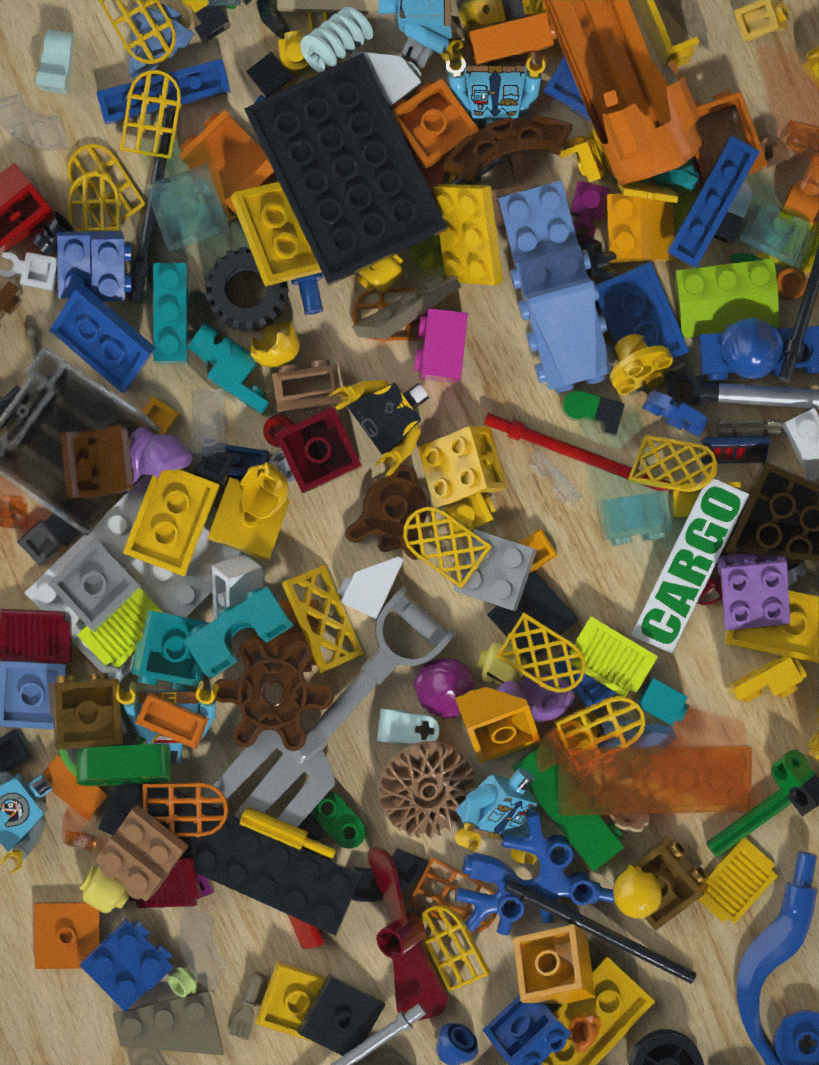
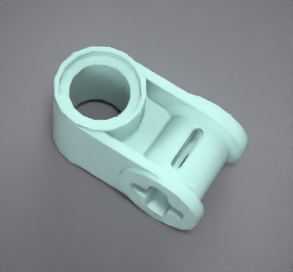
M380 708L377 741L415 744L423 741H435L440 735V724L433 716L409 713V711ZM424 721H429V727L434 728L435 731L429 734L427 739L422 738L421 732H417V726H422Z

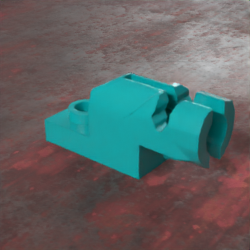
M206 322L203 323L188 348L208 367L210 364L213 366L207 375L208 380L263 415L269 406V402L264 399L267 394L253 384H250L248 388L244 386L257 366L250 355L251 352L229 337L224 338L222 343L216 345L215 342L219 335L218 330Z

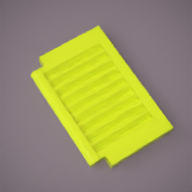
M140 587L95 632L86 626L77 636L105 666L111 662L118 669L135 653L137 641H142L148 610L164 612Z
M592 616L589 617L574 642V645L582 652L585 659V674L623 697H627L630 690L637 693L658 658L655 654ZM571 648L569 653L576 654V652ZM573 658L570 662L571 666L578 670L582 669L580 658Z

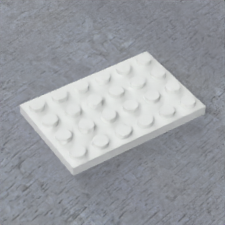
M145 475L24 592L41 610L65 611V620L71 621L72 642L102 673H108V679H119V683L131 672L135 653L118 669L111 662L105 666L77 636L87 625L48 585L95 538L99 540L137 580L143 591L164 613L181 617H188L212 593L211 565L243 554L248 557L250 556L244 552L207 539L217 512L213 505L185 577L123 554L152 475Z

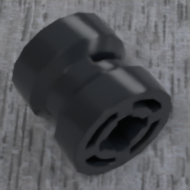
M53 211L46 217V222L42 226L37 225L29 234L34 244L44 254L53 256L57 252V232H75V230L62 214Z

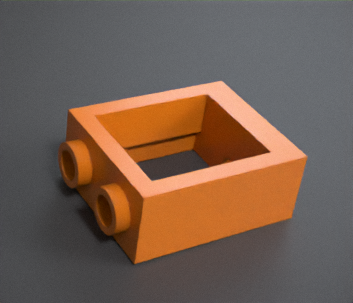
M547 12L469 31L467 34L474 66L548 49L554 45L553 40L557 38L551 21L547 17Z
M727 90L713 96V102L704 105L701 104V101L694 102L699 113V119L733 108L745 143L760 151L747 176L763 171L768 166L742 92L732 94L731 90ZM699 149L692 159L695 171L699 173V182L702 188L710 172L706 169Z

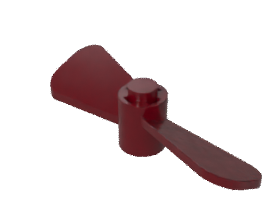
M373 847L368 851V861L391 922L378 932L376 941L380 951L393 960L397 1012L403 1011L405 1013L418 1003H421L427 1014L417 1021L436 1017L448 1007L449 996L420 942L425 936L424 924L417 915L405 912L397 868L392 856L385 849Z

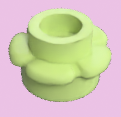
M174 967L172 974L167 978L170 988L180 997L194 994L197 988L195 973L188 967Z

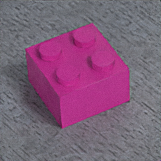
M428 309L425 316H420L417 339H423L422 349H417L414 360V371L419 372L420 380L458 383L461 380L468 313Z

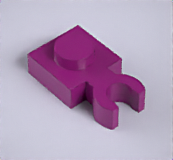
M578 180L570 214L579 216L578 220L573 223L575 234L577 228L585 227L588 230V236L594 237L595 226L592 220L602 221L609 187Z

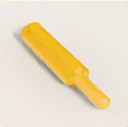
M248 806L242 813L240 825L299 850L302 847H306L329 858H334L335 849L308 838V832Z

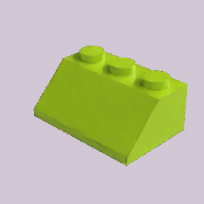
M774 258L675 271L674 280L680 330L684 339L698 337L700 334L724 333L729 324L732 325L737 321H741V319H751L753 317L779 327L778 286Z

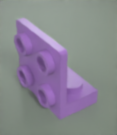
M744 553L719 556L716 568L721 577L723 617L726 630L790 623L788 572L785 557L759 556Z

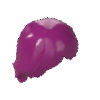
M442 658L424 664L419 669V673L416 674L413 686L421 707L425 708L435 717L439 716L441 720H444L445 718L455 719L457 715L461 714L455 698L474 690L475 681L472 671L462 661Z

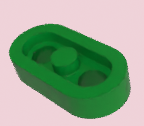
M329 791L312 810L314 818L341 847L347 849L356 848L364 841L366 827L363 821L339 794ZM325 802L332 803L334 811L330 814H325L321 809L322 804ZM350 826L355 829L356 835L353 838H346L344 836L343 830L346 827Z

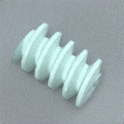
M343 7L338 14H334L328 21L323 22L320 27L315 28L310 34L303 37L300 44L301 53L307 63L314 70L321 73L325 71V66L327 68L334 67L337 61L345 59L346 54H352L355 51V47L360 48L364 44V40L369 41L373 37V30L369 21L361 12L352 7Z

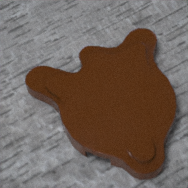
M407 465L399 466L392 475L379 480L370 487L363 501L361 516L347 527L345 531V536L350 542L356 543L371 535H376L379 538L378 548L381 552L401 549L410 559L419 560L408 549L403 538L404 526L408 517L416 510L427 507V500L416 481V474L413 468ZM427 511L419 513L421 523L425 522ZM415 517L411 520L410 525L416 524ZM417 528L408 529L409 541L419 540ZM420 544L411 545L421 555Z

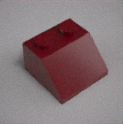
M334 406L274 434L302 494L363 468Z

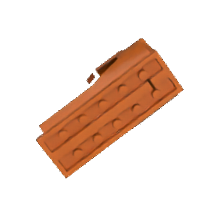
M542 0L613 176L617 178L619 185L647 179L676 169L698 153L703 141L697 126L699 113L684 76H678V82L670 86L667 84L665 78L651 60L628 0ZM671 60L668 65L676 75L679 69Z

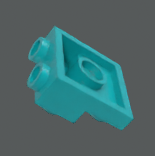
M148 610L142 641H137L131 673L138 675V682L157 685L158 680L169 681V688L188 691L189 685L198 687L202 680L203 672L184 640L191 636L190 632L195 627L203 623L208 625L211 622Z

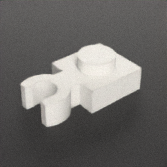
M26 252L25 261H22L13 253H3L2 257L12 260L14 266L9 271L0 270V275L5 278H14L17 275H21V285L54 291L57 277V258Z

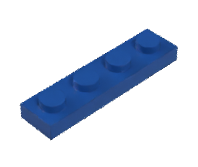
M222 59L167 73L178 84L182 105L231 93ZM163 75L151 77L149 96L159 98V95H162ZM146 79L139 80L133 90L134 94L142 95L141 92H144ZM169 80L166 99L177 101V90L173 82ZM132 82L96 92L105 125L124 121L127 94H129ZM131 99L128 119L140 116L142 100ZM149 102L150 104H147L146 115L159 111L160 103ZM167 105V108L165 107V109H170L176 106Z
M732 135L729 136L669 246L668 254L697 268L760 152L759 150Z

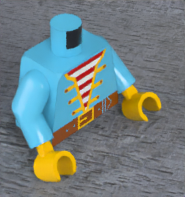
M132 681L130 682L129 692L123 691L120 684L117 685L116 699L123 704L127 716L139 736L146 739L147 744L169 745L171 747V764H181L182 745L184 744L135 723L145 698L151 692L210 718L202 735L203 738L216 718L215 697L219 686L214 683L212 690L206 691L203 687L204 682L201 681L197 690L138 692L137 697V684Z

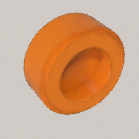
M787 267L777 273L778 296L781 299L795 300L804 293L807 279L800 269Z

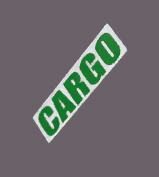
M713 479L711 483L702 488L631 636L672 654L750 494L717 479Z

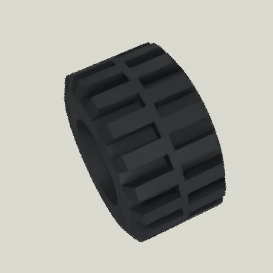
M239 247V250L236 251L231 249L226 251L225 256L222 258L219 256L215 260L216 264L213 268L210 267L208 271L209 277L205 281L207 302L221 322L232 329H239L241 332H248V330L256 332L262 330L264 326L272 325L274 320L282 315L283 308L287 305L289 288L287 281L266 286L264 299L252 308H240L229 298L228 286L237 274L252 271L260 275L251 249H247V247Z

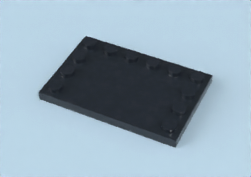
M363 53L244 108L328 286L448 230Z

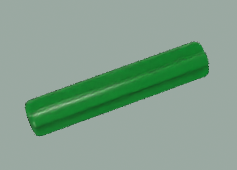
M779 789L708 840L706 843L707 847L713 855H721L788 807L791 801L782 789Z

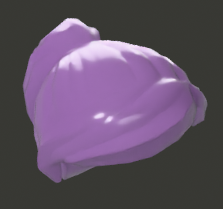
M140 427L130 437L131 447L129 451L131 466L134 470L133 483L142 474L154 475L159 478L163 470L185 468L193 460L194 455L190 448L174 436L165 434L155 435L149 429Z
M540 673V677H541V678H542V677H547V676H552L551 674H550V675H546V674H541V673ZM527 677L520 683L507 681L498 687V691L527 700L534 722L551 721L559 718L573 704L574 700L573 689L567 692L555 693L540 687L539 684ZM557 678L559 688L571 686L568 681ZM553 680L543 682L548 686L555 688Z

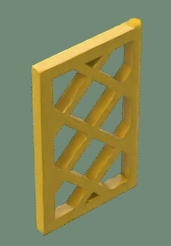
M321 564L316 569L282 582L305 639L311 646L312 655L320 673L356 657L364 656L325 564ZM317 575H322L327 592L314 585ZM294 584H299L306 588L303 602L298 599L293 587ZM312 592L325 599L322 612L309 606ZM331 603L336 607L341 619L340 623L328 617ZM307 613L319 620L316 633L310 627L306 617ZM326 624L338 630L335 644L323 638ZM345 635L348 636L354 649L351 653L342 649ZM321 645L333 651L331 662L326 663L320 650Z

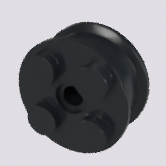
M660 1029L646 1034L637 1042L630 1057V1065H704L703 1058L693 1041L683 1033L671 1029Z

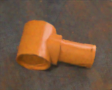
M817 155L812 156L802 180L791 186L781 211L809 223L813 222L819 210V156Z

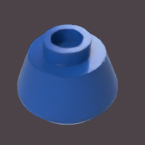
M447 1023L443 1025L439 1031L436 1043V1052L439 1059L447 1065H461L473 1060L478 1054V1042L475 1034L468 1027L460 1023Z

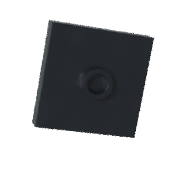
M535 571L527 578L516 612L497 605L487 614L507 638L523 613L560 636L579 620ZM523 620L514 634L525 632ZM527 620L529 630L539 629L538 626ZM542 632L531 634L533 646L545 644ZM547 633L549 643L557 640V638ZM527 636L515 638L518 648L529 647ZM546 648L534 650L536 658L544 650H546ZM530 651L522 653V655L531 663L532 657Z
M328 974L296 1031L299 1035L344 1056L367 1039L386 1004L382 1000Z

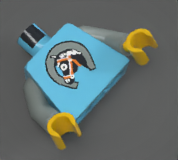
M0 772V843L9 852L1 858L0 865L8 858L12 859L15 862V868L9 874H13L21 868L22 859H25L40 842L46 825L44 814L47 807L41 798L53 790V785L42 773L28 783L20 773L12 775L8 772Z

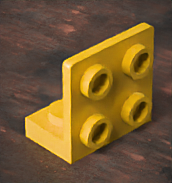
M468 426L418 447L435 508L444 507L480 492H499L507 489L490 427Z

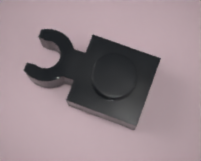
M582 233L577 234L578 245H580L581 250H587L591 268L586 269L587 274L590 276L598 274L602 278L616 275V270L610 268L608 261L617 259V255L610 250L603 252L602 242Z

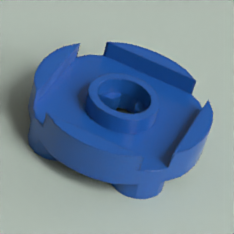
M651 390L642 407L644 411L659 417L661 415L664 417V422L680 431L683 428L697 437L701 436L708 422V418L692 407L684 403L679 404L673 401L672 397Z
M799 1010L782 1018L774 1035V1050L782 1065H819V1012ZM804 1035H810L811 1040L816 1041V1045L811 1046L809 1052H803V1047L798 1045L799 1040L804 1039Z

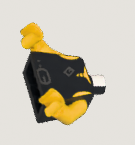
M367 380L348 387H338L329 394L330 397L336 394L342 399V403L335 408L340 410L348 405V409L382 455L376 462V466H379L381 462L387 463L390 466V470L385 475H392L399 464L414 451L421 434L419 426L421 418L414 409L427 401L429 396L419 383L404 393L401 392L395 382L389 384L385 380Z

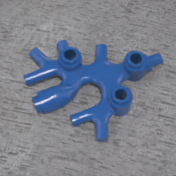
M532 812L527 814L528 835L518 837L504 833L501 846L534 854L541 864L539 874L535 878L524 880L519 878L508 864L496 857L473 852L472 855L466 854L462 873L468 874V878L494 883L498 886V891L495 894H486L457 888L455 900L475 906L474 911L465 921L470 931L474 932L489 914L497 913L500 916L497 933L507 936L510 933L513 921L520 919L524 913V904L519 902V897L503 890L509 878L524 886L527 884L534 886V891L554 901L558 898L569 897L578 905L597 903L598 900L613 903V890L601 887L600 882L593 881L586 872L578 871L570 877L567 876L563 871V867L568 866L573 858V852L568 839L560 834L546 838L541 827L540 813ZM555 847H562L560 850H553ZM579 884H585L582 887H577ZM508 900H514L512 903H505ZM540 909L542 923L549 924L555 921L554 915Z

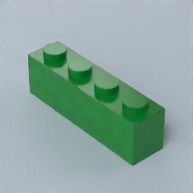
M541 742L511 767L515 772L520 767L524 768L533 775L535 780L528 789L594 872L624 848L619 842L624 836L613 822H610L608 825L605 824L599 816L603 809L593 796L586 799L579 789L583 784L575 773L571 770L566 774L558 764L564 759L551 744L546 748Z

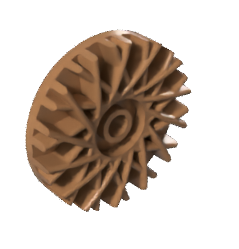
M438 741L418 742L400 750L386 764L378 785L380 805L392 825L396 826L399 831L403 829L409 836L412 837L415 834L418 838H420V833H426L429 838H433L434 832L437 836H441V829L447 828L451 832L453 830L452 824L460 825L458 820L460 816L456 809L466 799V796L477 788L474 782L476 776L464 755L453 746Z

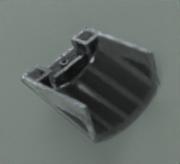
M44 346L25 372L30 377L0 417V476L88 536L99 525L105 514L127 491L103 497L67 499L60 434L66 432L97 431L123 424L126 425L130 437L140 427L149 429L155 435L161 434L162 429L144 413Z

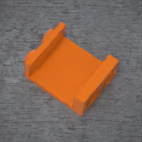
M223 110L220 114L218 112L213 113L203 124L205 129L197 137L194 134L191 135L181 145L180 149L182 152L178 156L237 214L230 198L233 193L266 185L276 175L264 150L232 119L226 110Z

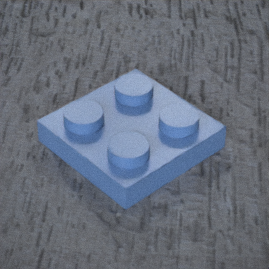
M1 661L0 727L54 730L53 716H50L48 683H57L56 676L67 675V664Z

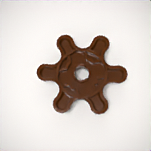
M253 637L245 638L239 645V653L245 663L243 675L235 680L223 678L215 682L219 686L215 700L221 703H234L241 709L242 718L239 725L234 729L233 739L238 746L250 747L256 742L261 732L273 730L280 735L285 748L291 751L300 750L306 743V734L300 725L302 713L310 708L326 709L331 706L334 699L333 692L328 686L311 685L304 678V667L312 657L311 646L305 641H295L289 646L285 655L280 658H272L266 654L260 640ZM272 684L279 686L283 693L281 699L274 704L268 702L265 698V690Z

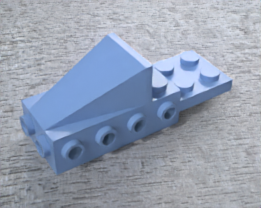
M559 180L497 197L515 268L510 270L512 283L515 289L520 288L523 299L518 302L523 321L528 320L531 332L526 333L531 352H537L539 364H535L539 383H545L549 390L555 389V393H560L573 389V383L586 380L587 384H593L605 380V375L612 372L610 364L615 363V357L611 344L605 345L602 333L607 332V326L603 313L597 314L595 301L599 300L598 290L595 281L588 278L586 269L591 268L587 250H581L580 245H578L562 181Z

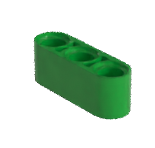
M144 744L87 747L76 750V784L78 785L161 783L171 780V747L169 745Z

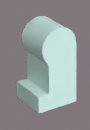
M47 30L40 68L37 71L35 83L39 90L69 94L75 48L74 33Z

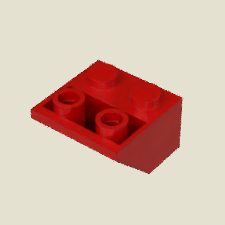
M15 163L0 173V250L5 253L29 236L30 231L37 225L45 223L46 217L53 212V209Z

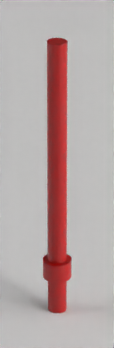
M488 413L483 425L507 433L508 438L516 441L523 439L627 480L632 470L630 466L525 427L526 423L516 419L509 421L491 413ZM647 474L640 477L642 479L650 480ZM666 480L660 481V482L670 483L669 481H666ZM643 485L664 494L668 490L666 488Z

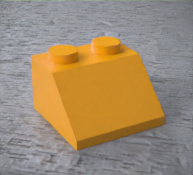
M607 194L609 250L617 255V259L610 260V264L675 261V257L667 253L674 239L673 202L650 200L623 194Z
M489 687L472 690L455 698L479 764L541 742L527 700Z
M575 924L513 938L519 994L522 1003L566 1004L595 998L588 937Z

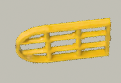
M98 0L123 42L124 49L135 60L143 64H157L163 62L172 54L176 46V33L172 20L168 18L159 0H148L147 2L136 0L139 6L131 11L129 9L126 10L121 0H115L123 13L122 16L115 20L112 19L103 3L106 0ZM155 2L167 21L160 26L154 23L146 9ZM138 12L144 14L153 29L145 35L143 33L140 34L131 19V16ZM124 20L125 23L128 22L137 38L129 44L126 43L117 27V24ZM169 26L172 31V44L170 48L160 31ZM153 35L155 38H158L166 52L157 59L153 57L145 43V40ZM136 45L142 46L149 60L136 56L131 51V48Z
M149 70L140 74L132 82L129 94H127V107L120 151L172 159L179 109L182 104L178 84L169 74L159 70ZM152 74L164 76L162 95H159V98L149 96ZM146 76L144 92H141L142 95L134 94L133 90L136 83ZM169 80L173 82L177 90V101L166 99ZM131 99L142 100L140 119H137V122L128 121ZM149 102L160 103L157 123L155 122V125L144 124L147 104L149 105ZM167 105L176 106L173 128L162 127L165 107L167 108ZM127 126L138 128L135 149L124 148ZM145 129L156 131L153 152L140 150L142 134L145 132ZM163 132L172 134L169 155L158 154L160 135H163Z
M88 144L78 148L71 155L67 164V175L71 185L74 183L71 175L73 161L82 175L89 173V171L86 172L77 158V155L82 151L88 150L98 165V168L91 173H100L113 180L106 168L116 163L127 180L120 187L119 184L116 185L119 190L120 200L128 212L121 216V222L127 220L129 216L146 206L144 200L120 165L119 159L108 148L98 144ZM93 149L107 152L112 159L104 164V161L101 162ZM92 177L87 178L88 184L98 198L100 192L92 181ZM131 186L142 203L134 209L130 207L121 191ZM76 187L74 191L77 192L80 198L83 197L79 189ZM114 189L105 196V199L115 196ZM90 205L88 211L99 226L101 223L92 210L100 205ZM108 206L106 212L113 222L106 227H114L116 225V216Z
M98 173L84 174L76 179L69 190L67 202L68 220L72 227L73 205H83L82 228H74L75 232L121 231V200L119 190L113 180ZM93 176L100 177V196H98V199L88 200L87 178ZM105 180L114 189L116 199H105ZM82 181L83 197H81V200H73L74 190ZM107 204H116V227H106ZM90 205H100L101 224H99V227H89L88 208H90Z
M615 696L603 699L601 702L555 721V724L563 741V747L566 749L574 769H577L616 751L625 749L636 742L644 731L645 717L637 702L629 697ZM625 701L631 703V705L620 710H613L611 703ZM606 705L609 712L608 715L592 722L591 720L587 721L586 713ZM637 708L640 713V720L624 727L623 725L620 726L616 717ZM580 716L583 726L563 734L560 725ZM607 720L613 722L616 730L601 737H594L591 727ZM639 726V730L634 737L626 741L623 732ZM582 731L583 733L587 732L590 741L570 750L566 738ZM614 736L615 738L619 737L621 744L600 752L598 743ZM588 747L594 749L596 755L575 763L572 754Z
M439 904L429 907L422 913L420 919L423 924L426 919L434 934L427 937L425 932L422 942L449 992L464 985L472 984L474 981L491 973L458 912L449 906ZM430 911H438L447 928L446 930L440 932L436 929L428 914ZM444 911L450 914L458 924L454 926L450 924ZM461 929L471 949L467 951L465 948L463 949L454 931ZM447 934L452 937L460 954L452 956L441 937ZM434 940L436 943L438 942L447 960L440 962L430 942ZM474 953L484 973L477 975L468 958L469 955ZM460 959L465 962L472 975V978L465 981L454 963ZM448 965L452 968L459 981L458 984L453 986L444 966Z

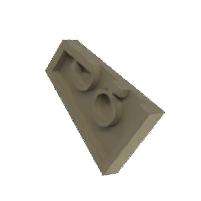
M440 273L433 275L424 282L425 285L403 295L399 300L354 324L352 328L357 337L387 339L461 288L456 276H442Z
M209 990L189 994L186 997H176L131 1008L126 1012L122 1010L113 1013L121 1047L224 1055Z

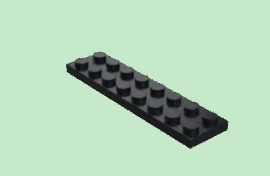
M143 784L116 785L98 827L99 830L113 836L136 805L143 809ZM148 787V799L169 798L168 787ZM174 790V796H177V798H192ZM174 803V815L197 816L196 805H193L194 803ZM202 803V814H205V816L224 815L223 811ZM148 804V814L152 817L169 816V805ZM228 814L222 828L213 834L199 838L195 836L178 837L188 845L181 857L193 856L197 874L335 936L340 930L363 876L362 873L302 847L299 850L240 825V819ZM194 821L175 822V833L197 832V823L194 824ZM202 821V832L212 831L221 821ZM159 822L169 830V824Z

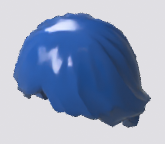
M754 317L751 319H741V321H737L732 325L729 324L728 328L721 334V352L727 364L736 374L747 379L762 378L776 367L784 349V341L781 339V335L776 327Z

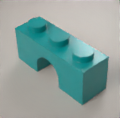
M153 263V345L156 347L153 352V361L157 365H190V350L188 348L190 341L187 322L189 267L186 263Z
M268 586L264 589L260 587L252 590L245 596V601L236 607L234 605L226 607L218 613L216 620L208 625L206 623L198 625L191 630V636L184 640L202 672L212 679L239 661L232 650L233 637L239 630L253 628L259 637L268 643L294 626L275 593Z

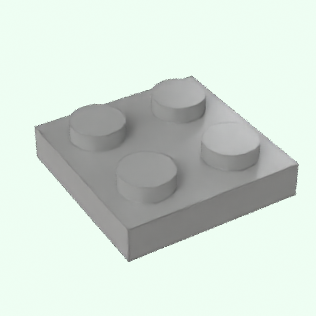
M474 529L473 533L492 547L461 589L455 585L454 591L516 612L537 550ZM472 536L473 547L484 546V544ZM484 550L474 551L475 562ZM466 552L462 565L472 564L470 552ZM471 568L461 570L462 581Z
M96 538L48 583L60 598L94 632L141 587L137 580Z

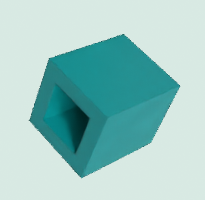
M650 677L637 701L642 710L672 726L675 720L678 722L682 721L689 708V705L685 703L688 698L686 695Z

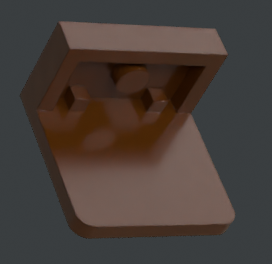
M115 425L97 431L66 432L60 434L67 499L103 497L132 489L134 470L131 466L129 451L131 439L126 425Z

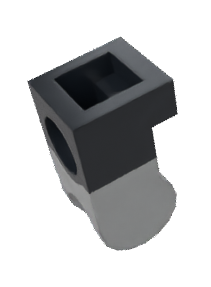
M743 182L717 229L713 237L714 239L732 245L735 241L752 198V190L746 182Z

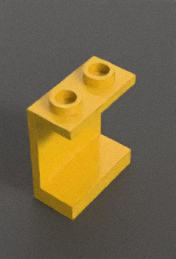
M635 0L662 66H668L671 60L677 68L691 61L690 57L694 55L700 43L698 37L673 46L656 7L655 1L657 0Z

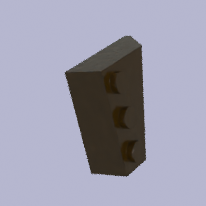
M763 460L748 493L750 495L736 521L725 552L819 561V484Z

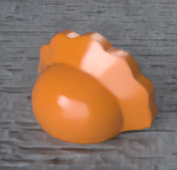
M578 1016L570 1023L568 1030L571 1032L569 1038L573 1042L576 1052L580 1054L586 1052L594 1043L601 1027V1018L599 1016Z

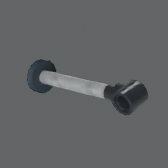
M686 372L674 375L666 387V395L672 397L673 401L679 404L684 403L688 406H701L702 401L819 409V389L704 382V377L693 376ZM682 381L688 383L692 390L691 395L683 399L676 396L674 393V385Z

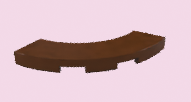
M544 116L519 119L509 117L494 121L473 135L465 137L449 154L443 164V170L473 182L487 164L511 152L538 150L559 156L573 129V124Z

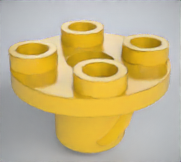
M630 334L620 339L614 349L620 362L613 368L610 374V381L618 394L627 395L633 390L646 385L648 388L660 385L665 380L663 374L670 368L673 362L669 349L664 346L648 347L643 339L644 336L639 334Z

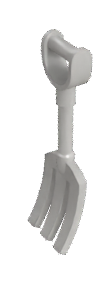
M403 585L384 606L376 620L375 636L378 649L362 665V671L313 726L307 727L304 731L306 734L304 747L297 751L288 750L283 745L282 739L277 732L265 730L260 733L256 742L252 746L247 747L214 784L228 798L276 748L283 753L234 816L241 819L242 813L247 806L264 813L305 772L310 779L277 818L280 821L298 827L335 785L331 765L322 751L327 746L328 739L371 690L377 684L381 685L397 665L413 667L429 662L443 650L457 632L454 629L448 632L405 594L408 589ZM390 609H393L435 648L424 657L416 659L402 658L392 652L385 643L382 632L384 619ZM209 789L204 795V798L220 797L212 789ZM205 803V804H208V805H210V806H212V807L218 809L223 803Z

